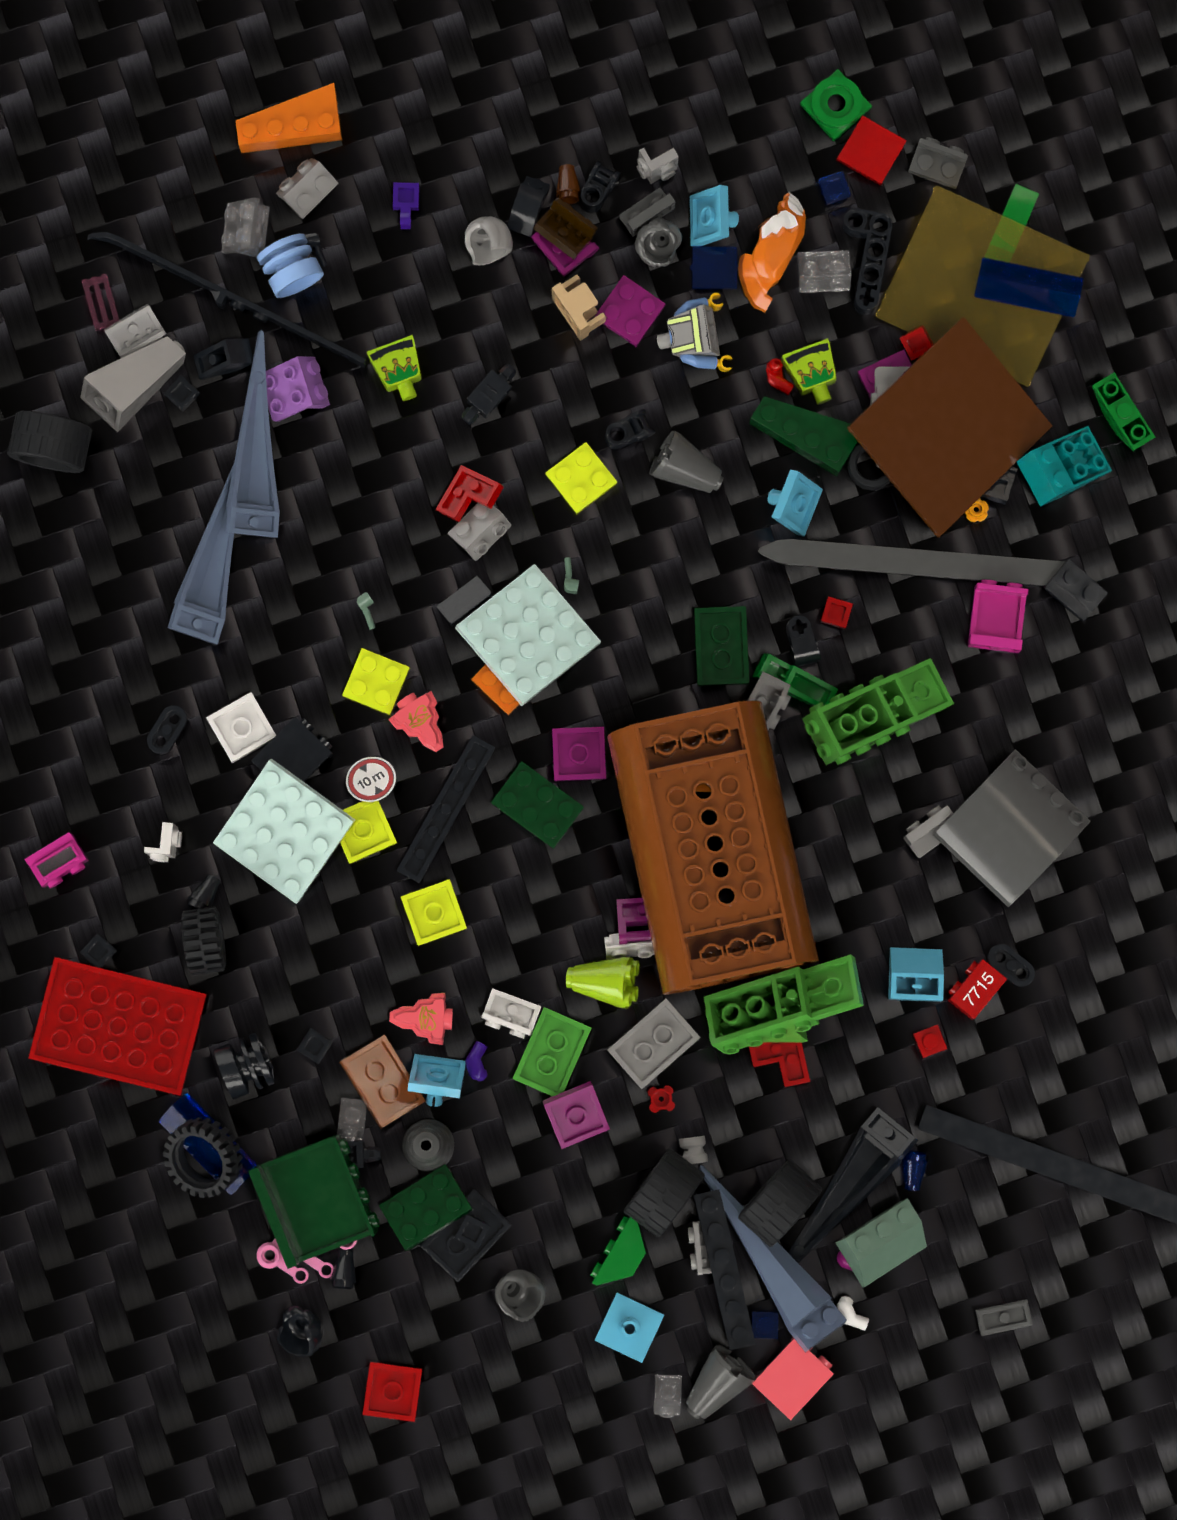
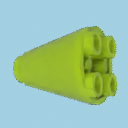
M622 957L575 965L574 968L569 967L567 970L566 987L572 988L574 992L610 1005L628 1009L632 1002H637L639 990L638 986H635V976L639 974L640 964L639 961H635L631 957Z

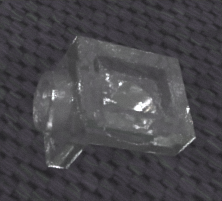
M341 1098L337 1134L340 1133L341 1138H345L347 1141L363 1140L367 1109L363 1100Z
M656 1374L654 1414H659L665 1418L680 1415L682 1376Z

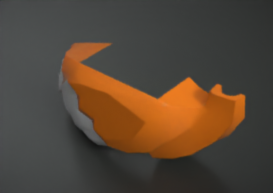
M790 192L785 194L783 201L778 203V213L761 224L759 240L752 255L745 253L739 259L738 273L744 294L755 309L764 313L773 299L767 295V292L781 279L805 232V210L799 200Z

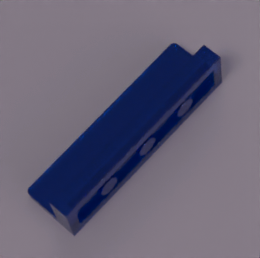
M982 257L974 296L976 298L1075 317L1084 278Z
M186 1093L167 1110L159 1122L172 1134L188 1120L201 1117L202 1120L212 1118ZM187 1137L183 1143L184 1148L214 1179L221 1177L223 1172L222 1160L213 1145L201 1137ZM242 1148L237 1152L242 1154L243 1159L240 1161L242 1169L239 1171L238 1178L226 1189L230 1195L235 1193L250 1177L248 1171L252 1167L257 1166Z

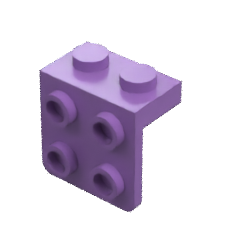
M297 356L266 371L268 408L273 421L279 422L308 408H324L330 405L328 391L323 384L320 366L315 357Z

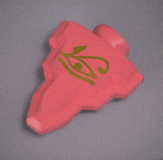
M432 691L418 698L415 693H411L396 704L400 710L388 719L396 730L403 729L409 737H418L423 746L434 752L444 748L442 733L437 726L439 719L435 709L437 701Z
M445 993L431 994L429 999L418 1000L414 1006H402L391 1011L389 1022L402 1029H412L418 1037L427 1038L431 1044L443 1045L445 1030H452L453 1009L446 1008Z

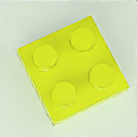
M587 442L545 473L576 514L580 513L617 484L616 479Z
M361 648L342 696L391 716L410 667Z
M362 801L343 810L355 819L340 842L349 864L397 844L379 801Z
M450 879L401 896L418 946L467 929Z

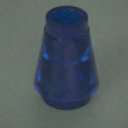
M909 1151L902 1159L904 1189L919 1191L928 1160H926V1153Z

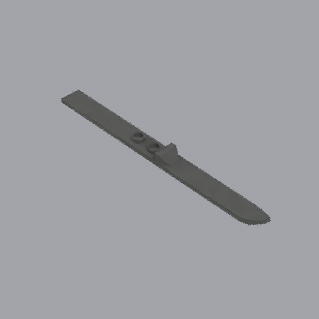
M797 539L777 540L762 546L758 550L761 555L777 563L792 566L901 574L907 577L914 575L975 581L994 580L1000 583L1046 586L1065 563V561Z

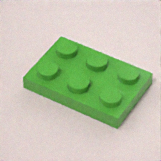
M544 1007L513 1079L550 1096L564 1092L592 1028Z

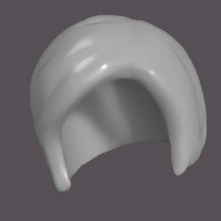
M483 216L473 220L465 231V245L472 257L473 265L480 266L493 263L507 256L513 249V240L508 226L502 220L493 216Z

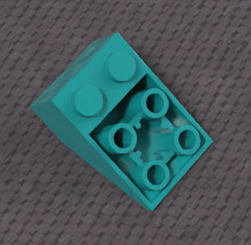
M1088 426L1038 447L1017 461L1040 507L1112 471Z

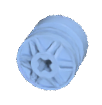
M299 233L282 238L266 247L257 256L259 264L264 265L262 268L264 274L275 273L268 281L276 298L288 297L303 291L319 281L324 275L315 257L306 258L310 255L312 249L310 245H306L307 239L304 234Z

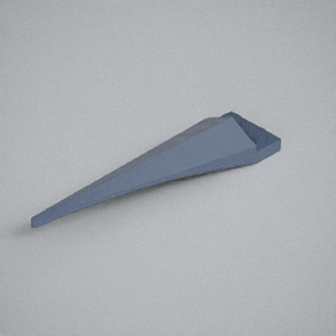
M260 330L256 340L226 507H228L226 533L278 538L280 511L269 425L264 332Z
M233 466L175 598V605L168 625L169 629L212 644H218L226 615L234 534L226 533L228 511L226 504Z
M700 1165L699 1170L705 1174L704 1180L711 1191L720 1189L727 1218L760 1274L789 1333L806 1353L844 1325L847 1319L831 1301L829 1294L778 1242L774 1246L769 1247L738 1219L744 1207L704 1166Z

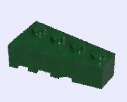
M765 396L753 413L749 423L836 477L858 444V441L847 429L850 423Z

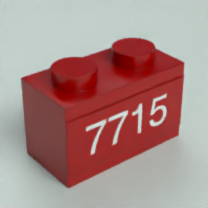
M984 959L978 963L974 960L965 971L968 976L962 983L957 981L948 991L951 995L948 1001L971 1020L978 1016L1007 980Z

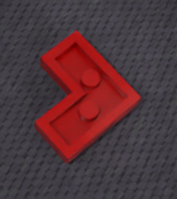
M461 465L436 510L460 522L472 500L492 509L504 487L500 483Z
M763 1042L760 1046L749 1047L753 1067L779 1062L784 1087L810 1082L802 1043Z

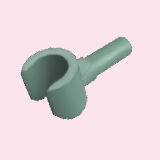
M566 557L564 558L566 572L564 591L577 594L579 580L571 579V558Z
M365 592L357 598V604L365 615L369 630L376 627L368 607L374 604L369 594Z

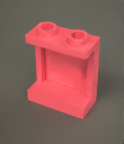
M794 1338L791 1339L787 1346L761 1374L754 1378L756 1380L752 1383L790 1420L834 1374L829 1370L833 1366L822 1355L817 1358L810 1352L811 1349L805 1353Z

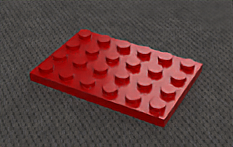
M54 957L28 1059L182 1096L207 994Z

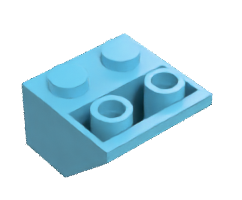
M890 947L888 1000L943 1001L944 968L942 949Z

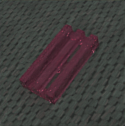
M103 274L100 277H92L89 280H82L95 330L107 328L119 321L107 274ZM102 282L104 283L114 319L111 321L108 319L99 283ZM91 285H94L104 323L99 324L89 288Z

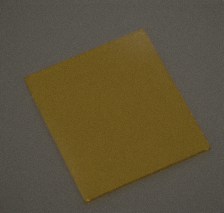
M936 185L881 306L876 311L875 317L907 332L924 325L933 344L961 317H965L1018 383L1029 387L1085 265L1090 260V255Z

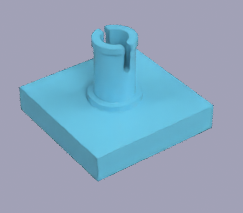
M718 185L690 195L691 246L701 247L729 237V227L733 228L738 225L739 215L737 212H730L728 209V186Z
M790 470L782 491L772 489L768 494V503L776 505L772 518L796 535L805 536L823 489L800 472Z
M414 1054L408 1091L427 1094L426 1103L429 1106H432L433 1098L435 1097L434 1107L442 1105L443 1096L460 1098L466 1066L465 1061Z
M617 1292L595 1341L642 1363L664 1314Z

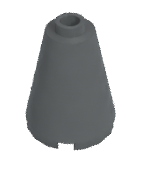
M675 430L671 431L660 447L662 450L659 456H655L649 474L657 479L711 493L713 489L717 491L724 479L721 476L722 470L682 434Z
M424 1119L417 1121L408 1128L403 1137L402 1149L406 1160L414 1168L428 1172L435 1171L450 1161L454 1152L455 1142L451 1131L446 1125L437 1120ZM424 1140H428L431 1143V1148L427 1151L421 1148Z
M716 1345L711 1350L686 1400L688 1405L687 1411L696 1419L700 1417L706 1419L756 1380L751 1368L741 1358L735 1359L729 1354L732 1351L721 1345Z

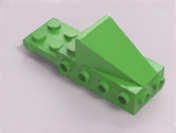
M931 658L886 678L880 675L870 680L869 686L864 687L863 684H860L849 690L850 694L847 696L841 693L829 699V704L824 706L823 702L809 709L810 714L802 720L807 733L811 735L817 747L819 756L826 765L835 761L837 765H840L851 759L850 754L854 752L859 756L869 751L871 746L875 744L878 747L890 741V735L894 733L899 737L911 731L910 725L954 704Z
M851 954L807 969H801L799 966L704 997L705 1015L708 1020L711 1045L724 1054H735L739 1052V1049L748 1046L757 1047L762 1045L763 1042H807L806 1031L810 1030L812 1026L818 1025L820 1019L864 1006L856 960Z

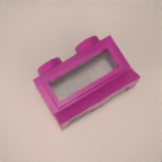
M70 832L25 859L40 885L44 888L48 886L50 889L63 882L61 877L71 872L74 875L85 868L84 863L89 861L76 838Z

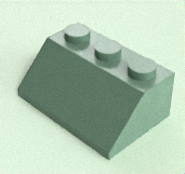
M908 1198L894 1204L835 1242L863 1288L927 1247L922 1221Z

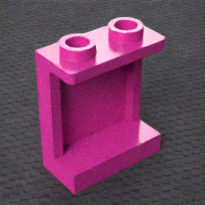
M982 580L981 583H977L974 588L968 647L1019 654L1022 650L1023 640L1021 638L1028 589L1022 588L1023 585L1018 583H1007V586H1000L994 580Z

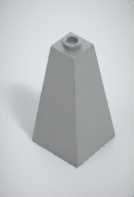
M166 336L85 376L80 398L118 432L184 364L185 350L179 342L172 341Z

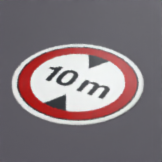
M367 757L357 761L349 769L346 776V786L349 793L357 800L363 802H375L385 798L393 790L396 782V774L392 765L379 757Z

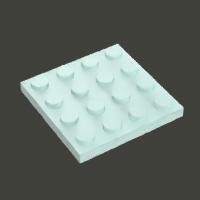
M535 564L455 627L521 706L526 704L601 643L599 638Z
M270 759L213 843L297 904L346 835L355 819L276 761Z

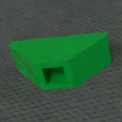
M1115 372L1092 385L1102 414L1114 433L1132 451L1155 438V435Z
M623 1217L616 1229L620 1231L616 1241L611 1239L603 1252L607 1254L603 1264L597 1262L590 1276L594 1277L592 1283L596 1286L633 1276L646 1254L638 1223L631 1217Z

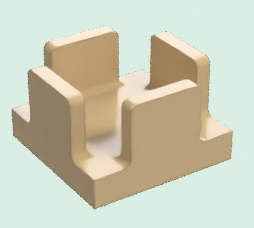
M578 274L563 284L558 283L552 287V300L580 341L589 336V332L606 322L604 313L593 318L598 312L595 308L598 305V301L586 283L580 284Z

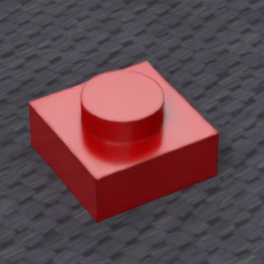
M924 325L900 336V340L911 361L922 356L933 345Z
M828 596L821 623L846 629L853 603Z
M938 1024L913 1034L922 1058L947 1049Z

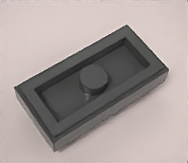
M1027 1299L975 1310L981 1336L1033 1325Z

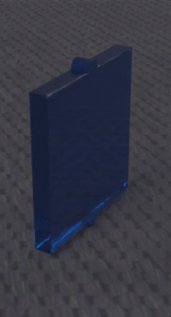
M693 246L692 265L690 266L692 271V289H737V247Z

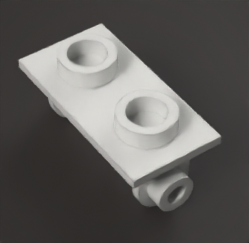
M619 933L609 934V937H604L607 960L637 956L649 958L654 955L652 941L627 942V944L619 945Z

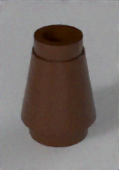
M561 165L559 167L556 197L568 204H575L579 201L581 190L574 165Z

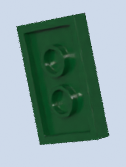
M746 606L694 608L697 686L749 684Z
M522 761L491 802L492 805L552 849L556 847L584 809V806Z
M446 1164L379 1205L405 1251L410 1250L473 1210Z

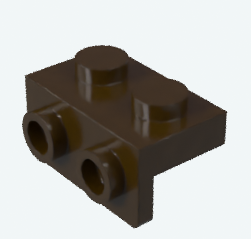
M556 198L551 208L536 223L534 230L575 260L591 242L597 227L589 219L574 210L568 203L560 198Z

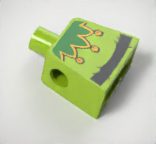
M413 335L367 351L370 363L388 392L398 389L402 401H407L417 396L413 383L422 379Z
M828 339L782 355L781 361L801 395L813 392L817 405L832 399L827 386L836 382V373Z

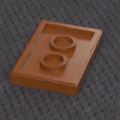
M385 1035L340 1061L341 1066L380 1129L425 1102L421 1093L408 1091L410 1075Z

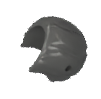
M663 218L652 219L649 223L644 224L637 233L635 240L636 253L649 266H668L673 261L675 251L681 244L682 234L670 221Z
M526 1270L510 1271L500 1279L495 1288V1299L501 1310L506 1315L520 1322L532 1319L542 1308L547 1296L546 1289L540 1278Z

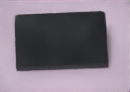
M476 576L436 607L451 627H453L490 599L493 594L481 579Z

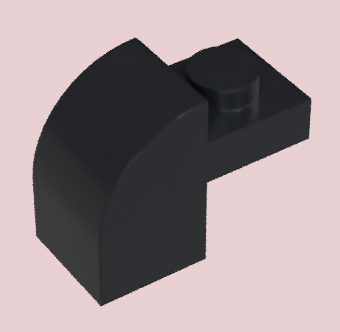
M526 176L524 183L520 185L508 222L509 230L529 237L532 236L551 184Z

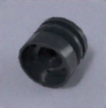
M256 1033L249 1035L252 1047H248L244 1038L239 1039L241 1051L237 1053L231 1043L213 1049L219 1070L233 1100L250 1094L248 1081L253 1080L258 1089L263 1088L261 1076H264L269 1086L275 1083L274 1067L266 1046L259 1040Z

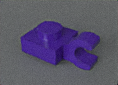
M393 182V210H400L401 229H411V210L419 211V183Z

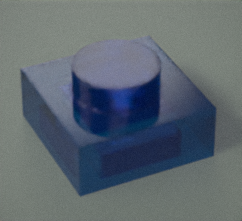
M843 171L818 179L826 205L851 197Z
M752 1311L751 1327L754 1338L778 1339L779 1312Z

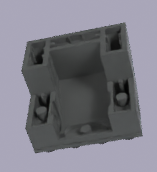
M1015 749L954 814L945 821L933 836L1009 907L1058 858L1091 821Z

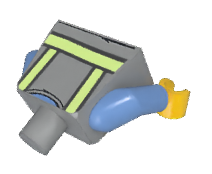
M713 293L709 299L703 297L686 301L674 313V317L668 319L669 332L657 335L659 348L662 350L671 347L673 355L680 357L683 363L696 368L716 369L718 367L722 372L731 370V367L726 368L722 364L723 360H732L731 356L725 355L720 359L716 357L720 356L713 311H719L723 303L714 304L712 300L719 299L721 295Z

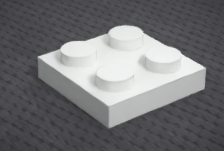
M252 692L206 717L232 763L269 743L276 736Z

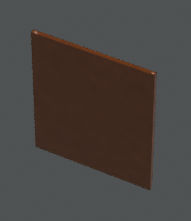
M961 317L861 413L847 429L938 538L1052 427V424L995 356L967 319Z

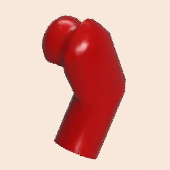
M777 358L771 359L766 366L768 383L789 395L795 384L783 378L782 361Z

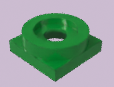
M839 69L821 81L800 102V106L833 142L872 109V105L864 98L857 85L847 79ZM832 95H840L844 98L845 107L841 111H833L829 108L828 99Z

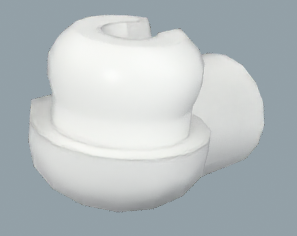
M849 1296L841 1297L837 1303V1308L847 1319L845 1324L865 1331L869 1318L855 1313L852 1306V1298Z

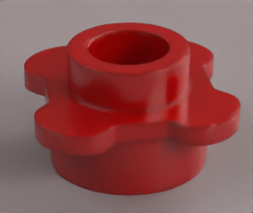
M667 1085L664 1088L656 1089L651 1087L648 1090V1096L651 1098L649 1109L653 1113H657L659 1110L666 1109L667 1111H672L674 1109L675 1103L672 1101L673 1088ZM659 1097H663L664 1101L660 1102Z

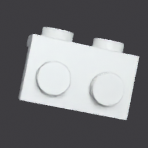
M162 822L160 848L144 847V853L149 855L153 861L168 862L169 858H175L176 847H181L182 832H179L175 824Z
M492 988L481 1018L486 1020L485 1025L498 1030L501 1025L511 1029L509 1034L524 1039L525 1034L531 1036L541 1006Z

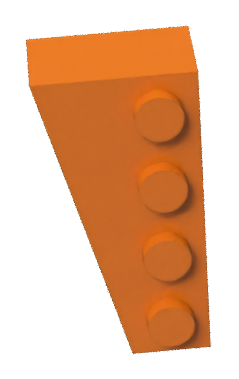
M335 84L326 85L236 120L238 144L241 153L342 140Z

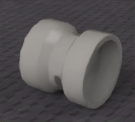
M705 1136L679 1139L680 1147L684 1149L682 1156L691 1164L708 1162L707 1153L703 1149V1146L706 1144Z

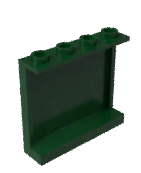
M340 1133L254 1166L248 1171L287 1269L297 1266L302 1261L369 1235L372 1237L379 1231L377 1228L380 1226L379 1219L376 1213L371 1212L368 1206V1202H370L369 1194L365 1187L361 1188L358 1181V1178H360L359 1169L356 1163H351L348 1156L350 1147L347 1140L341 1138Z

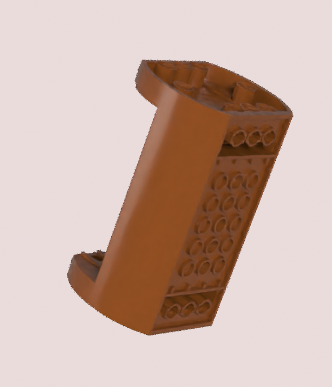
M734 702L636 723L610 733L607 736L663 995L686 992L784 971L819 961L762 702ZM701 784H706L711 789V795L706 799H701L696 795V788ZM706 810L716 813L717 820L712 825H706L701 819L702 813ZM717 836L722 840L723 846L719 851H712L708 848L707 841L710 837ZM722 862L727 865L728 874L725 877L720 878L713 873V866L716 863ZM722 889H730L733 892L734 899L731 903L724 904L719 900L718 895Z

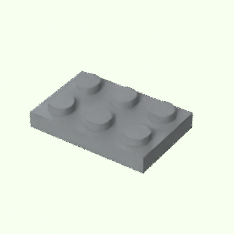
M665 999L607 1051L635 1083L643 1089L701 1037L672 1004Z

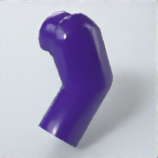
M478 1041L475 1042L465 1063L469 1076L473 1080L481 1082L487 1077V1070L484 1069L481 1058L488 1047Z

